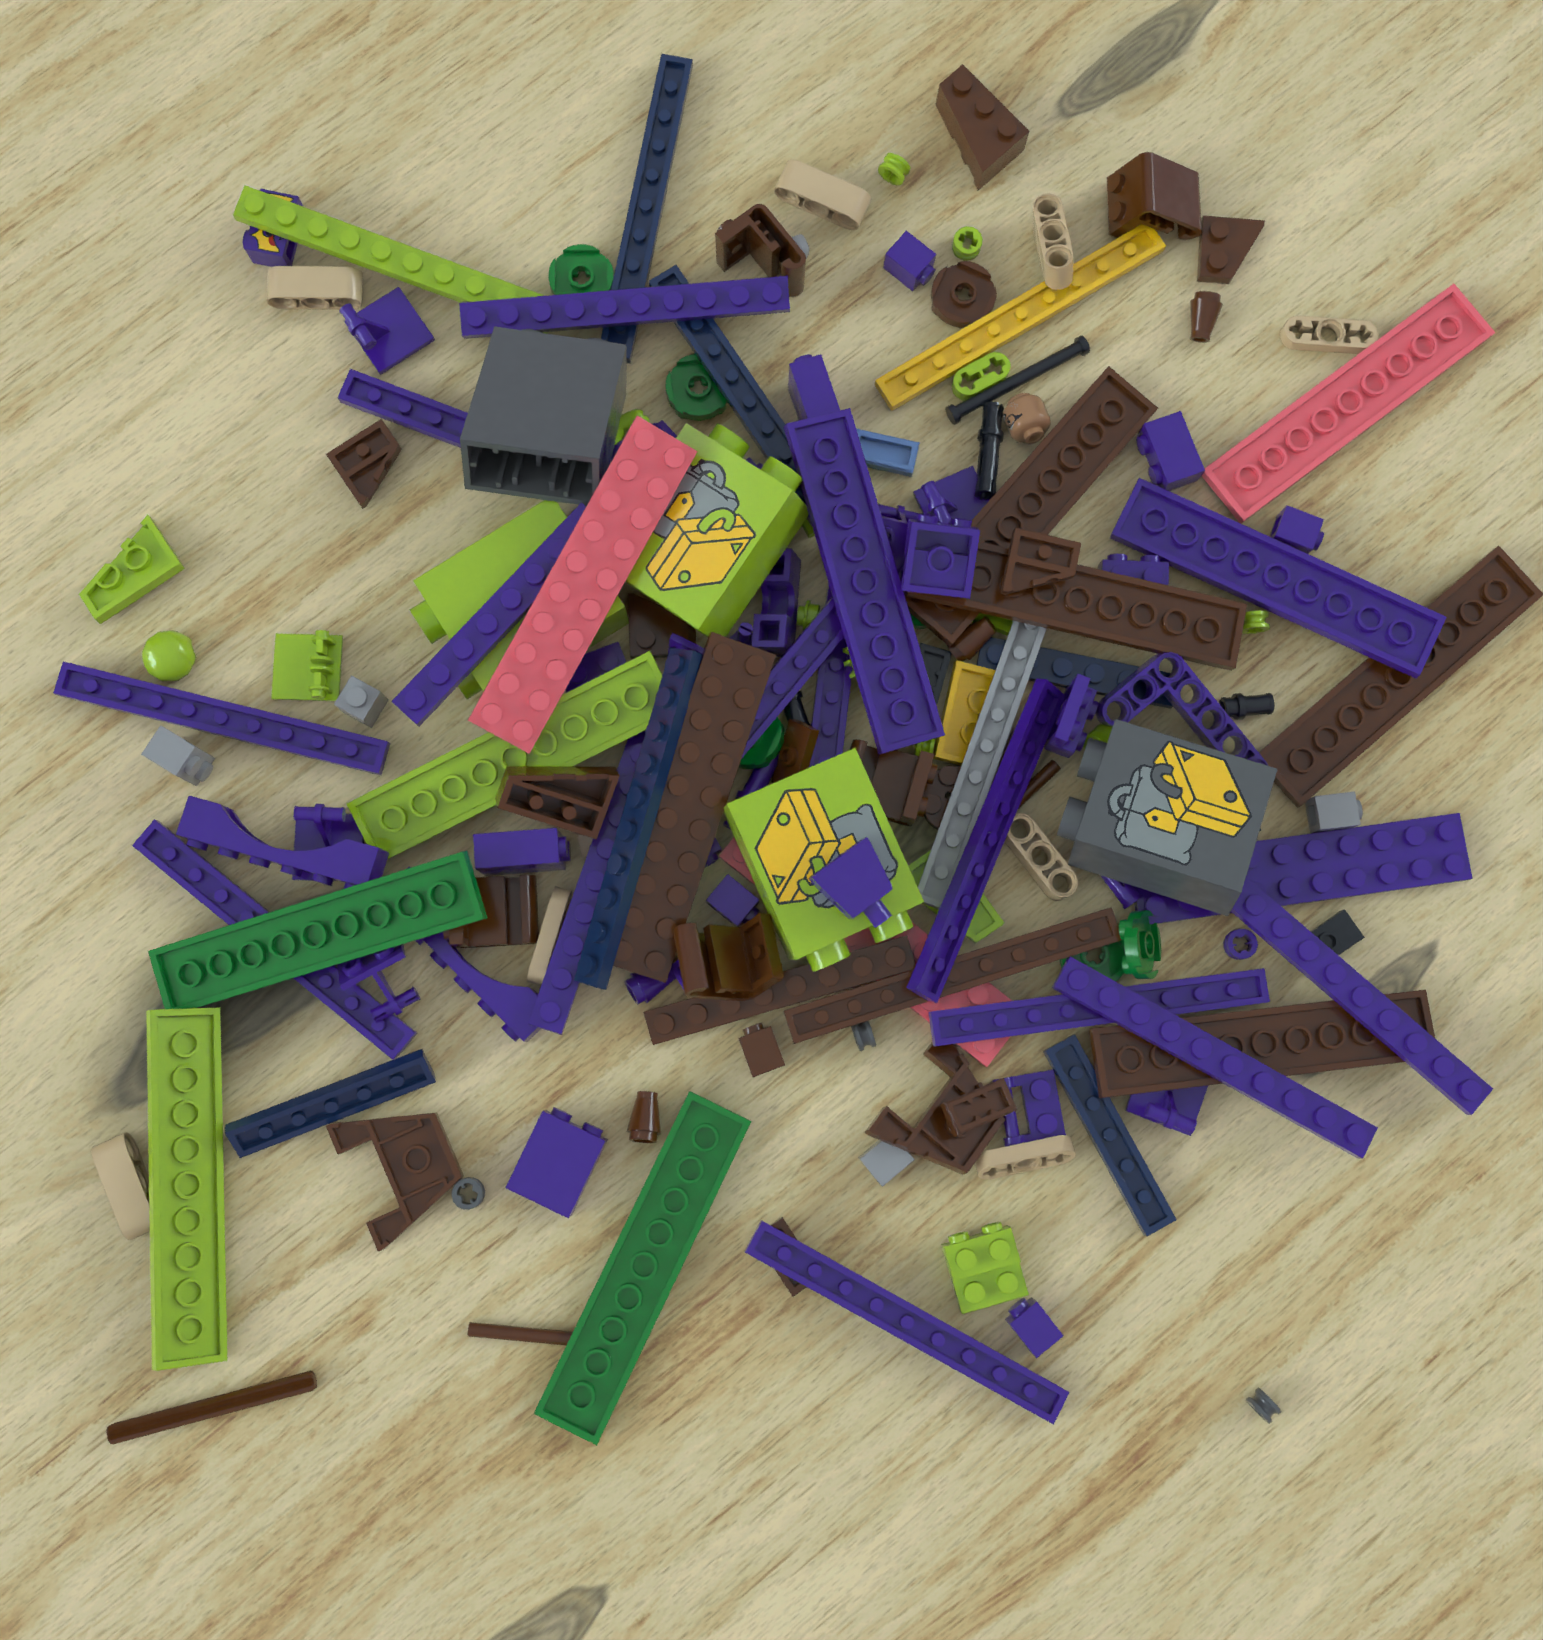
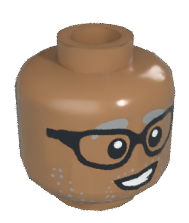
M1029 393L1017 394L1008 401L1003 412L1004 422L1009 434L1016 442L1037 443L1044 437V434L1051 425L1050 416L1044 402L1037 395Z

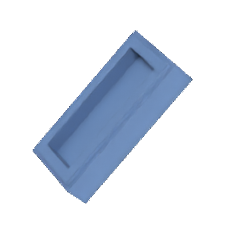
M856 429L868 468L912 477L919 442Z

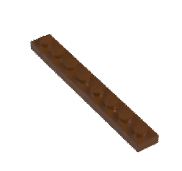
M906 935L851 951L849 957L812 972L809 964L783 971L784 979L748 1001L690 998L645 1011L643 1013L652 1044H659L914 970L916 964L908 937Z

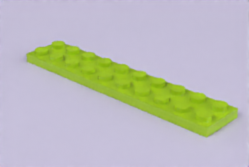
M648 651L563 694L530 754L488 732L346 803L366 844L389 852L388 859L496 806L495 798L506 767H573L645 731L663 674L652 652Z
M220 1007L146 1011L152 1370L154 1371L228 1361Z

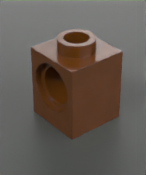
M761 1022L743 1029L745 1036L738 1039L752 1077L785 1066L771 1026L764 1028Z

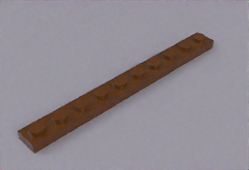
M1112 907L958 955L940 998L1121 941L1119 927ZM911 970L784 1010V1015L793 1043L796 1044L928 1001L906 988L914 971Z

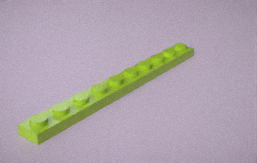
M244 185L233 213L234 219L241 223L460 303L544 296Z

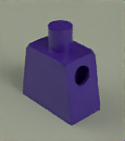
M867 837L858 841L808 878L848 919H853L861 912H864L874 928H876L892 916L880 898L890 892L893 887Z

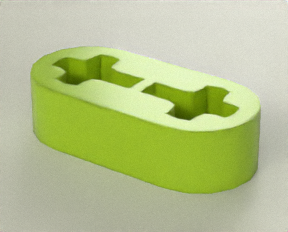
M992 352L961 368L956 372L952 381L953 394L958 399L965 401L1007 379L1011 366L1009 359L1000 352ZM991 363H993L995 367H1002L999 373L1000 375H998L995 371L990 372L987 375H985V373L988 372ZM962 378H965L967 382L978 378L973 382L972 390H969L967 386L960 387Z

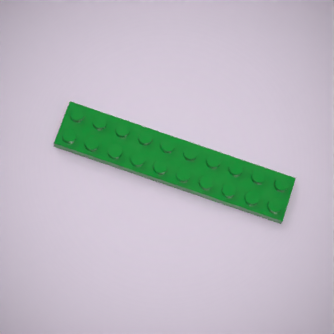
M462 851L148 951L164 1008H199L486 919L487 914L468 851Z
M689 1091L535 1409V1415L597 1446L752 1121Z

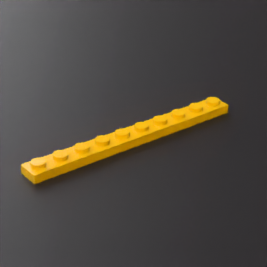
M1141 224L1074 263L1073 280L1068 287L1055 290L1049 288L1043 281L875 380L874 385L890 410L893 411L953 376L966 365L994 352L1164 251L1166 245L1155 229Z

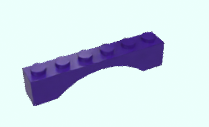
M188 796L176 835L188 839L187 846L207 851L208 845L219 848L217 854L238 860L239 854L250 856L249 863L269 868L271 863L282 865L280 871L283 873L301 877L302 871L314 874L313 881L329 886L333 885L334 880L345 883L344 889L382 877L389 856V852L381 848L349 839L315 850L292 851L274 848L255 837L242 824L233 809L193 796Z
M443 932L415 940L419 945L425 941L432 948L433 952L430 954L432 959L443 969L449 966L457 974L454 981L465 992L469 993L473 990L481 998L477 1004L490 1017L497 1014L505 1022L501 1028L515 1042L519 1038L523 1042H528L541 1029L528 1024L538 996L534 989L505 984L481 973L466 961L456 947L449 945V939H444Z

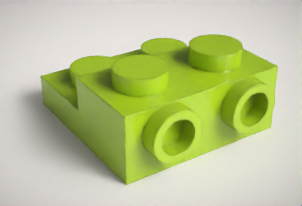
M1001 1222L987 1224L981 1227L982 1233L969 1236L968 1231L948 1236L949 1242L941 1244L961 1314L1029 1295L1013 1232L1008 1225L1002 1227Z

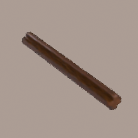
M307 1371L113 1423L106 1429L107 1439L110 1444H117L311 1392L317 1388L316 1376L313 1371Z

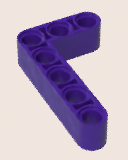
M1159 653L1152 656L1098 703L1095 713L1098 721L1103 725L1113 726L1114 721L1107 715V708L1110 703L1116 702L1120 707L1121 713L1117 720L1128 723L1163 694L1206 747L1224 752L1223 742L1230 736L1235 742V748L1230 753L1231 755L1268 766L1264 758L1192 669L1176 653ZM1163 659H1168L1172 664V672L1167 677H1164L1159 671V665ZM1138 680H1141L1146 685V694L1141 699H1138L1133 693V686ZM1185 685H1189L1193 690V697L1188 703L1182 700L1180 694L1181 689ZM1206 711H1210L1214 716L1213 725L1208 729L1202 724V716Z

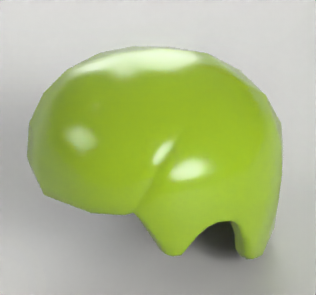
M174 630L157 632L146 641L142 651L143 663L148 673L162 682L179 681L189 674L196 660L192 640Z

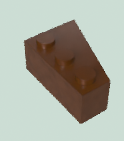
M963 64L939 84L935 105L952 139H955L962 153L961 158L964 164L968 165L974 177V184L979 191L1024 151L1030 131Z
M506 767L495 800L499 809L597 840L620 775L616 767Z

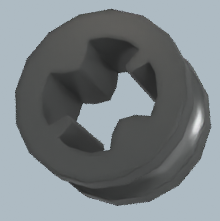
M869 1021L851 1026L859 1051H863L866 1045L876 1047Z
M474 1177L459 1180L452 1189L453 1202L457 1207L464 1210L477 1207L485 1197L484 1185ZM466 1183L472 1184V1190L477 1193L476 1200L474 1198L470 1199L471 1203L464 1202L465 1196L460 1194L461 1187L463 1189L467 1188Z
M1258 1387L1255 1390L1256 1396L1253 1398L1248 1397L1246 1401L1262 1419L1270 1424L1272 1422V1415H1279L1282 1411Z

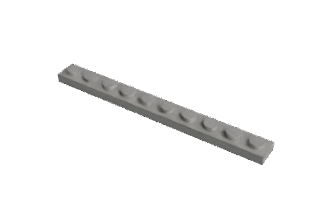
M1017 621L1012 623L918 885L924 900L923 904L939 909L988 795L1047 628Z

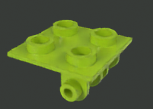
M316 630L315 634L276 633L271 699L336 701L340 695L343 636L329 635V631Z

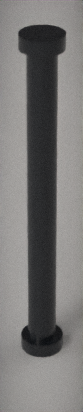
M1081 335L1074 339L1073 344L956 406L953 404L947 406L945 410L949 420L955 425L961 422V417L982 407L983 404L1005 395L1078 355L1085 356L1089 354L1090 346L1088 341Z

